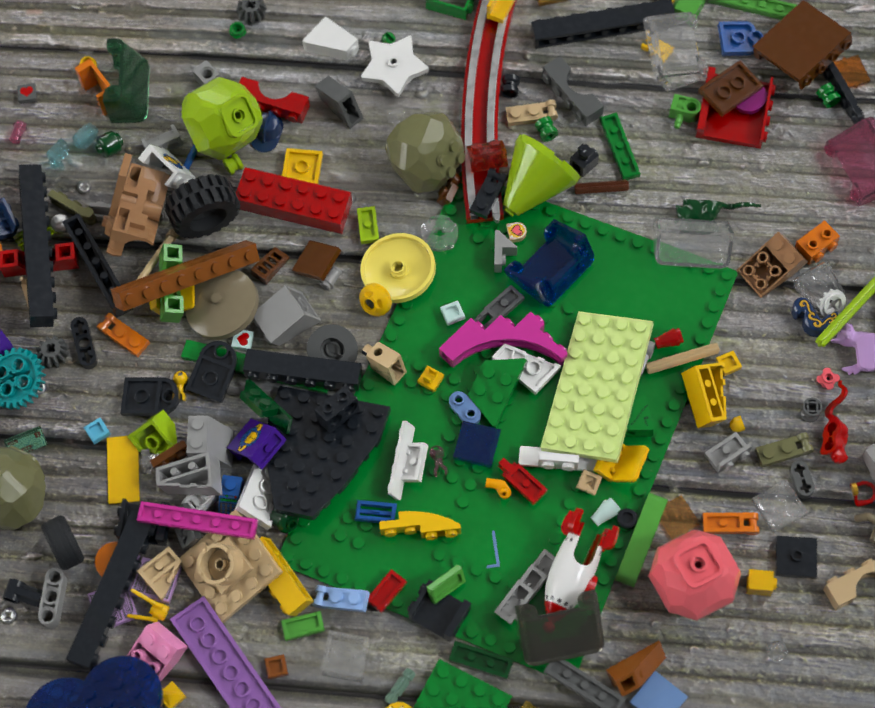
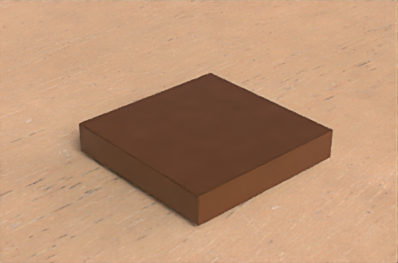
M309 240L292 271L294 274L324 281L341 250L336 246Z

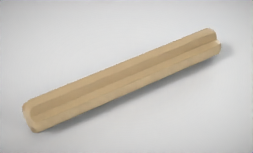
M717 343L705 345L646 364V371L648 374L659 372L718 354L720 349Z

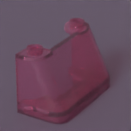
M870 116L829 139L824 147L828 156L838 158L852 182L850 196L853 201H856L858 207L875 200V119Z

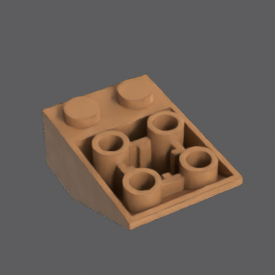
M777 232L737 269V272L762 298L798 272L808 261L782 233Z

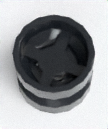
M505 74L502 77L501 95L505 98H516L519 93L520 77L515 74Z

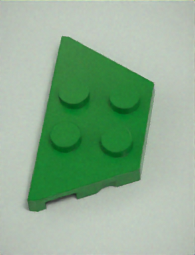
M525 358L484 360L468 396L494 428L497 427L528 362Z

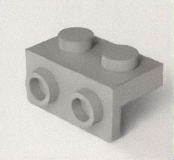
M735 432L706 451L704 456L717 473L723 470L726 472L734 466L736 461H743L749 457L752 446L750 443L746 445L739 434Z

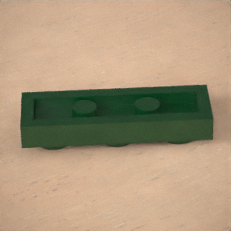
M455 641L449 662L508 680L514 659Z

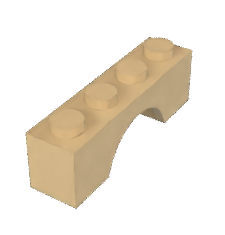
M868 559L861 564L862 567L856 570L854 567L844 572V576L840 578L834 576L826 581L827 584L823 591L835 611L855 600L857 597L856 585L860 580L868 577L875 578V560Z

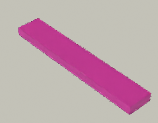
M144 501L140 503L137 521L141 523L255 540L258 519Z

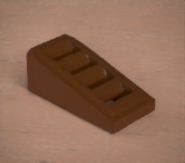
M274 247L250 270L251 274L267 285L290 257ZM277 254L280 257H282V259L279 260L276 257H274V255ZM272 259L277 264L274 265L272 262H270V260Z

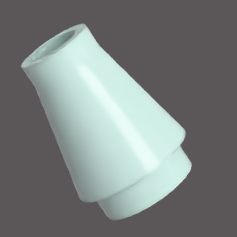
M612 498L605 499L590 518L599 526L618 515L617 512L621 509Z

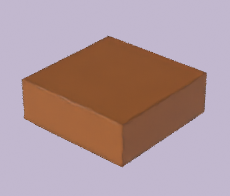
M284 654L264 659L269 680L289 675Z

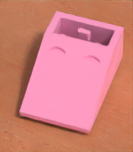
M161 623L148 624L116 671V674L141 696L147 698L178 663L188 646Z

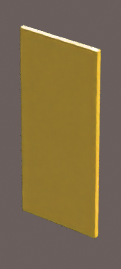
M127 436L107 438L108 504L122 503V498L127 499L128 503L139 502V452Z

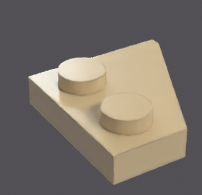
M167 547L138 569L137 574L160 601H163L182 561L170 547Z

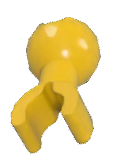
M178 371L173 376V382L178 386L182 400L186 401V395L183 390L184 385L188 381V375L183 371Z

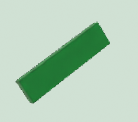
M617 112L600 117L599 121L622 180L640 177L641 173Z

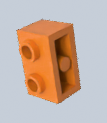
M824 220L796 241L795 248L808 261V265L814 261L817 263L824 257L827 251L832 252L836 249L840 235Z

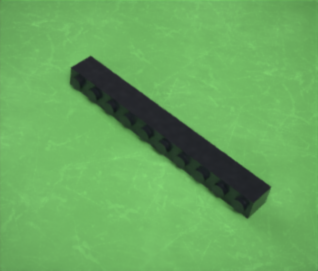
M19 165L18 178L30 328L53 327L54 319H57V308H53V303H56V292H52V288H55V278L50 273L53 272V261H49V257H52V246H48V242H51V232L47 231L50 221L49 216L45 214V212H48V201H44V197H47V187L43 186V183H46V174L42 172L41 165Z

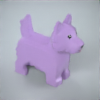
M846 323L831 342L845 347H854L857 364L843 367L842 371L848 372V375L852 373L856 375L859 372H874L875 333L857 332L852 324Z

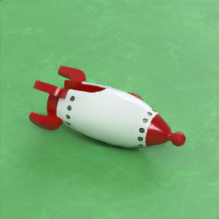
M576 508L575 511L570 510L561 524V531L567 537L553 561L545 585V610L548 621L544 622L543 629L548 633L554 630L555 621L566 616L581 600L586 602L591 597L598 580L595 572L601 553L612 549L619 536L620 529L618 526H613L612 530L605 528L602 534L596 535L583 564H579L574 558V550L585 524L580 522L584 512L581 508Z

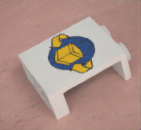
M149 144L138 158L142 163L162 168L165 164L173 172L165 183L167 187L177 189L182 183L185 184L189 182L188 180L196 178L167 149Z

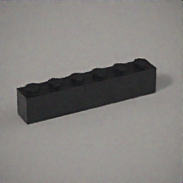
M78 213L63 221L68 235L74 242L116 318L132 311L133 308L123 311L115 307L110 289L121 285L80 214Z
M247 349L243 372L245 377L251 380L265 379L271 383L280 381L288 385L304 384L309 388L319 386L327 390L341 389L345 386L352 393L354 391L359 392L362 365L357 362Z

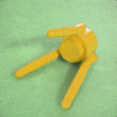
M131 587L132 593L152 604L149 611L152 617L127 614V618L151 621L153 623L158 622V620L164 621L170 607L152 600Z

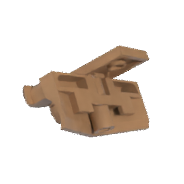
M125 153L109 215L103 217L101 225L105 227L104 234L110 237L106 253L117 257L122 256L124 245L127 242L140 240L151 245L154 244L168 190L165 183L170 178V175L163 171L131 163L132 155Z

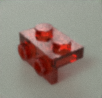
M492 140L488 143H474L466 146L472 172L508 166L507 150L503 140Z

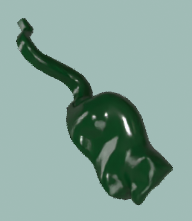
M683 199V206H675L679 221L694 220L700 223H709L717 218L722 208L727 210L742 207L757 208L761 207V204L750 202L727 204L713 200Z

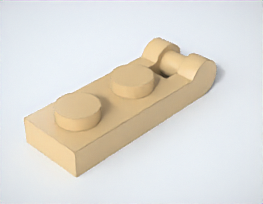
M548 100L543 103L505 107L508 126L536 123L540 118L550 116L553 121L557 120L558 113L555 111L556 101Z

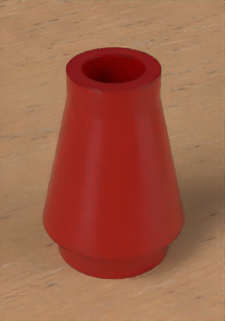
M672 328L654 338L657 349L680 346V343L684 342L680 328Z

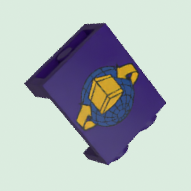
M251 418L226 448L239 461L244 456L262 470L285 443L286 438L275 427Z

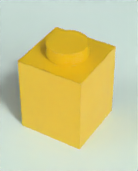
M749 569L746 580V594L771 596L773 590L777 588V578H774V571Z

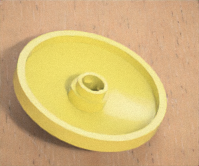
M396 233L380 238L368 248L362 258L360 272L365 286L370 283L380 284L389 292L392 303H402L415 299L427 290L435 276L436 262L431 248L424 240L415 235Z

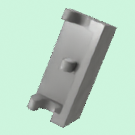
M174 124L170 125L171 130L147 141L144 138L141 139L144 149L151 144L171 151L183 145Z

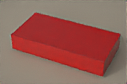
M391 569L369 595L368 603L382 614L404 588L407 581Z

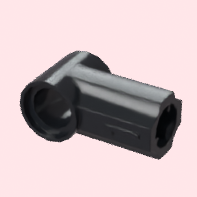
M10 578L2 598L11 603H24L39 608L43 590Z

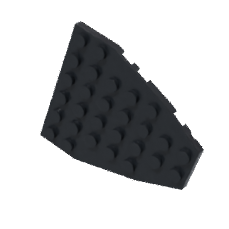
M279 386L274 401L292 417V425L289 434H284L268 419V425L275 427L286 438L285 443L268 462V474L275 512L314 521L320 515V512L331 504L330 501L337 494L340 495L358 473L360 465L368 460L370 452L380 444L391 412L390 406L358 401L360 411L332 433H329L318 423L314 409L332 395Z

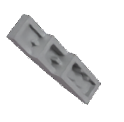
M544 549L521 579H518L497 607L495 613L509 624H512L547 581L555 556Z

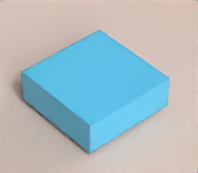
M101 418L84 427L94 445L111 435Z

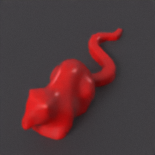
M842 380L838 381V387L842 389L841 394L825 409V417L829 419V422L824 427L822 434L823 444L820 449L822 455H829L832 461L838 465L846 462L849 458L845 452V446L848 442V427L837 416L833 415L834 408L842 403L848 394L847 387L842 385Z

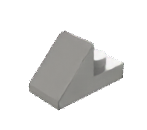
M495 230L494 272H502V266H506V256H517V246L499 230Z

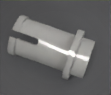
M332 266L325 280L321 281V287L327 291L333 289L334 283L342 274V271L336 266Z

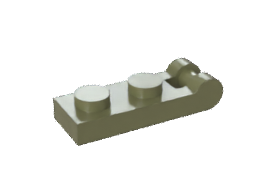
M52 189L48 193L51 203L72 216L79 213L84 223L88 225H94L97 222L92 208H83L78 201H71L63 192H56Z
M803 432L794 437L756 447L755 452L761 468L814 452L813 446L808 441V433ZM801 443L802 448L797 449L796 444Z

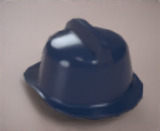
M272 111L262 114L263 122L256 139L251 142L253 148L259 152H269L276 148L284 128L283 121L274 115Z

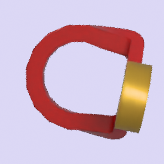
M861 481L850 484L857 507L868 505L875 501V485L871 482ZM858 486H869L873 490V496L868 500H858Z

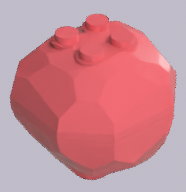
M692 530L656 549L648 577L669 613L697 621L733 603L741 572L720 536L700 530Z

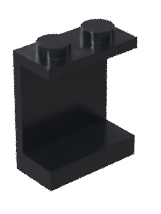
M123 498L121 505H118L117 509L119 521L114 527V535H116L118 540L131 511L139 512L140 507L139 504H129L127 499ZM161 502L163 505H170L169 502ZM157 525L156 533L154 536H150L148 543L150 545L167 546L169 527Z
M429 579L427 584L423 583L421 585L417 600H413L407 609L409 611V619L445 640L452 642L472 609V605L465 599L461 602L449 594L436 604L432 603L426 588L433 582Z

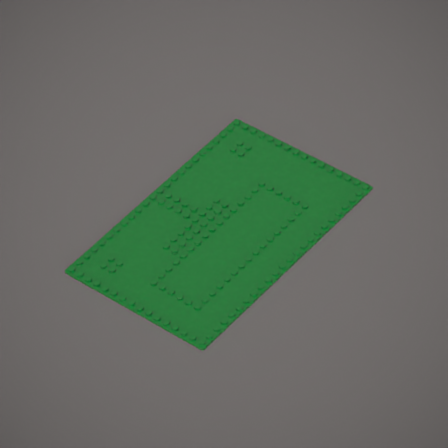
M461 178L452 202L444 205L426 242L431 248L436 262V272L432 283L420 296L397 304L379 341L401 354L407 372L394 386L368 365L361 379L359 392L356 391L354 394L358 401L390 406L391 412L381 442L377 448L374 447L370 452L368 460L360 465L358 473L340 495L337 494L330 501L331 504L326 509H323L314 521L299 518L297 527L288 533L280 553L291 569L297 573L334 588L367 590L370 594L392 569L404 578L407 584L386 609L409 618V611L407 609L413 600L416 601L419 597L418 591L423 583L427 584L429 579L434 582L458 564L462 567L466 582L449 595L461 602L464 599L469 601L472 609L455 635V638L489 652L514 659V662L545 674L544 670L555 654L579 669L636 527L635 525L629 530L622 529L617 523L618 515L599 526L590 517L594 515L605 499L612 498L621 510L626 508L632 509L637 514L638 522L688 399L681 373L693 366L701 365L704 358L652 374H648L645 367L638 383L635 398L643 395L647 397L654 426L653 436L624 437L623 444L626 446H647L649 448L647 458L635 482H608L602 477L596 494L591 495L576 488L582 471L522 466L548 490L533 505L502 476L504 472L498 467V463L505 458L511 464L514 462L518 464L520 446L541 447L563 365L536 395L518 381L496 428L491 425L482 412L481 420L477 425L467 426L450 408L449 398L452 393L457 391L464 392L468 396L484 360H492V356L501 347L477 352L461 361L454 368L439 356V348L470 318L475 320L490 302L512 285L525 297V300L504 318H509L515 327L530 312L534 315H539L545 323L544 332L549 333L553 341L558 345L564 346L566 350L569 347L578 311L653 321L654 325L650 337L652 342H655V337L662 335L670 329L680 328L684 342L680 343V346L659 349L655 345L652 357L648 359L647 363L710 344L738 273L731 268L547 201L519 216L514 215L513 217L504 211L505 207L503 206L504 220H500L499 223L487 221L467 224ZM505 186L503 187V189H502V191H501L502 205H503V202H504L505 191H506V187H505ZM514 222L524 224L527 229L525 239L513 243L517 246V256H506V266H502V272H494L495 230H499L509 239L506 224ZM458 300L465 319L448 326L440 307ZM487 316L481 324L484 326L491 318ZM515 347L526 351L529 355L544 358L545 361L552 364H558L550 357L537 351ZM427 365L444 374V378L435 392L418 384V379ZM457 398L455 401L459 403L462 399ZM469 412L467 415L472 417L475 414L473 412ZM402 421H408L415 427L412 443H426L428 451L422 481L404 482L401 500H395L388 495V484L391 479L392 465L394 464L396 454L395 449L398 445L399 430ZM486 479L504 480L511 489V496L503 499L499 496L496 489L486 488ZM357 500L396 503L395 520L399 519L398 512L403 511L437 514L461 525V534H457L453 538L439 536L434 540L421 538V531L411 535L397 533L396 536L386 537L381 535L379 523L355 521ZM361 506V509L392 512V509ZM576 508L584 510L580 522L585 524L574 550V558L581 565L596 535L602 534L605 528L612 530L613 526L619 527V536L615 546L601 553L595 572L598 580L591 597L586 602L581 600L566 616L555 621V628L552 632L548 633L543 629L544 622L548 621L545 610L546 582L512 624H509L495 613L497 607L518 579H521L544 549L556 557L567 537L561 531V524L570 510L575 511ZM360 514V515H364V516H375V517L391 518L390 516H379V515ZM494 530L500 567L487 568V565L497 564L492 531Z

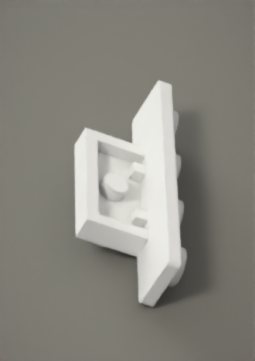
M402 421L399 430L398 445L395 449L396 454L394 464L392 465L390 483L388 484V495L395 500H401L404 482L422 481L428 451L426 443H412L415 427L408 421Z
M520 446L519 464L521 466L542 467L545 469L554 468L566 471H583L585 469L595 472L593 469L597 462L596 459L583 458L573 454L542 451L540 447Z

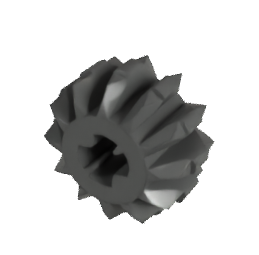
M264 0L238 1L236 11L241 21L244 20L246 24L251 22L254 25L255 21L261 23V18H265L267 7Z
M55 335L52 339L46 336V341H40L41 346L36 347L38 352L36 354L38 355L37 358L42 360V365H47L49 368H52L54 364L59 368V363H65V357H69L68 345L65 344L64 339H58Z

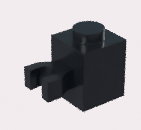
M581 144L577 149L578 151L570 157V166L582 178L598 165L599 160L598 152L587 144Z

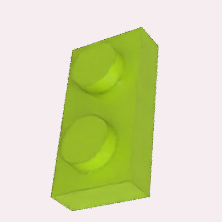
M375 206L357 208L361 245L376 242L379 240Z

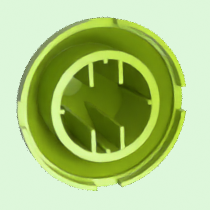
M520 134L514 145L503 202L504 211L512 217L514 215L519 216L576 185L580 179L579 174L565 160L561 161L554 155L555 152L525 134Z

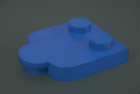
M748 21L718 23L722 56H750L754 54L752 46L763 37V34L755 30L752 23Z

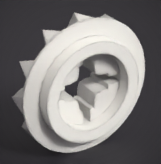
M830 289L828 293L824 292V297L819 299L820 304L817 307L820 309L819 313L823 317L836 311L839 315L845 307L846 297L840 290ZM830 300H833V301H832V304H833L832 306H833V307L829 306V305H830Z

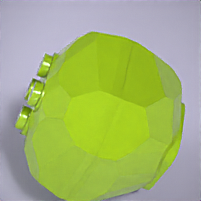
M221 77L214 78L188 93L182 103L181 117L197 151L218 160H224L255 140L263 122L257 100L250 91L240 83Z

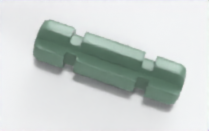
M406 668L402 673L403 676H400L394 684L391 693L389 692L385 697V701L388 704L397 702L398 697L403 694L409 685V681H412L415 677L413 670Z

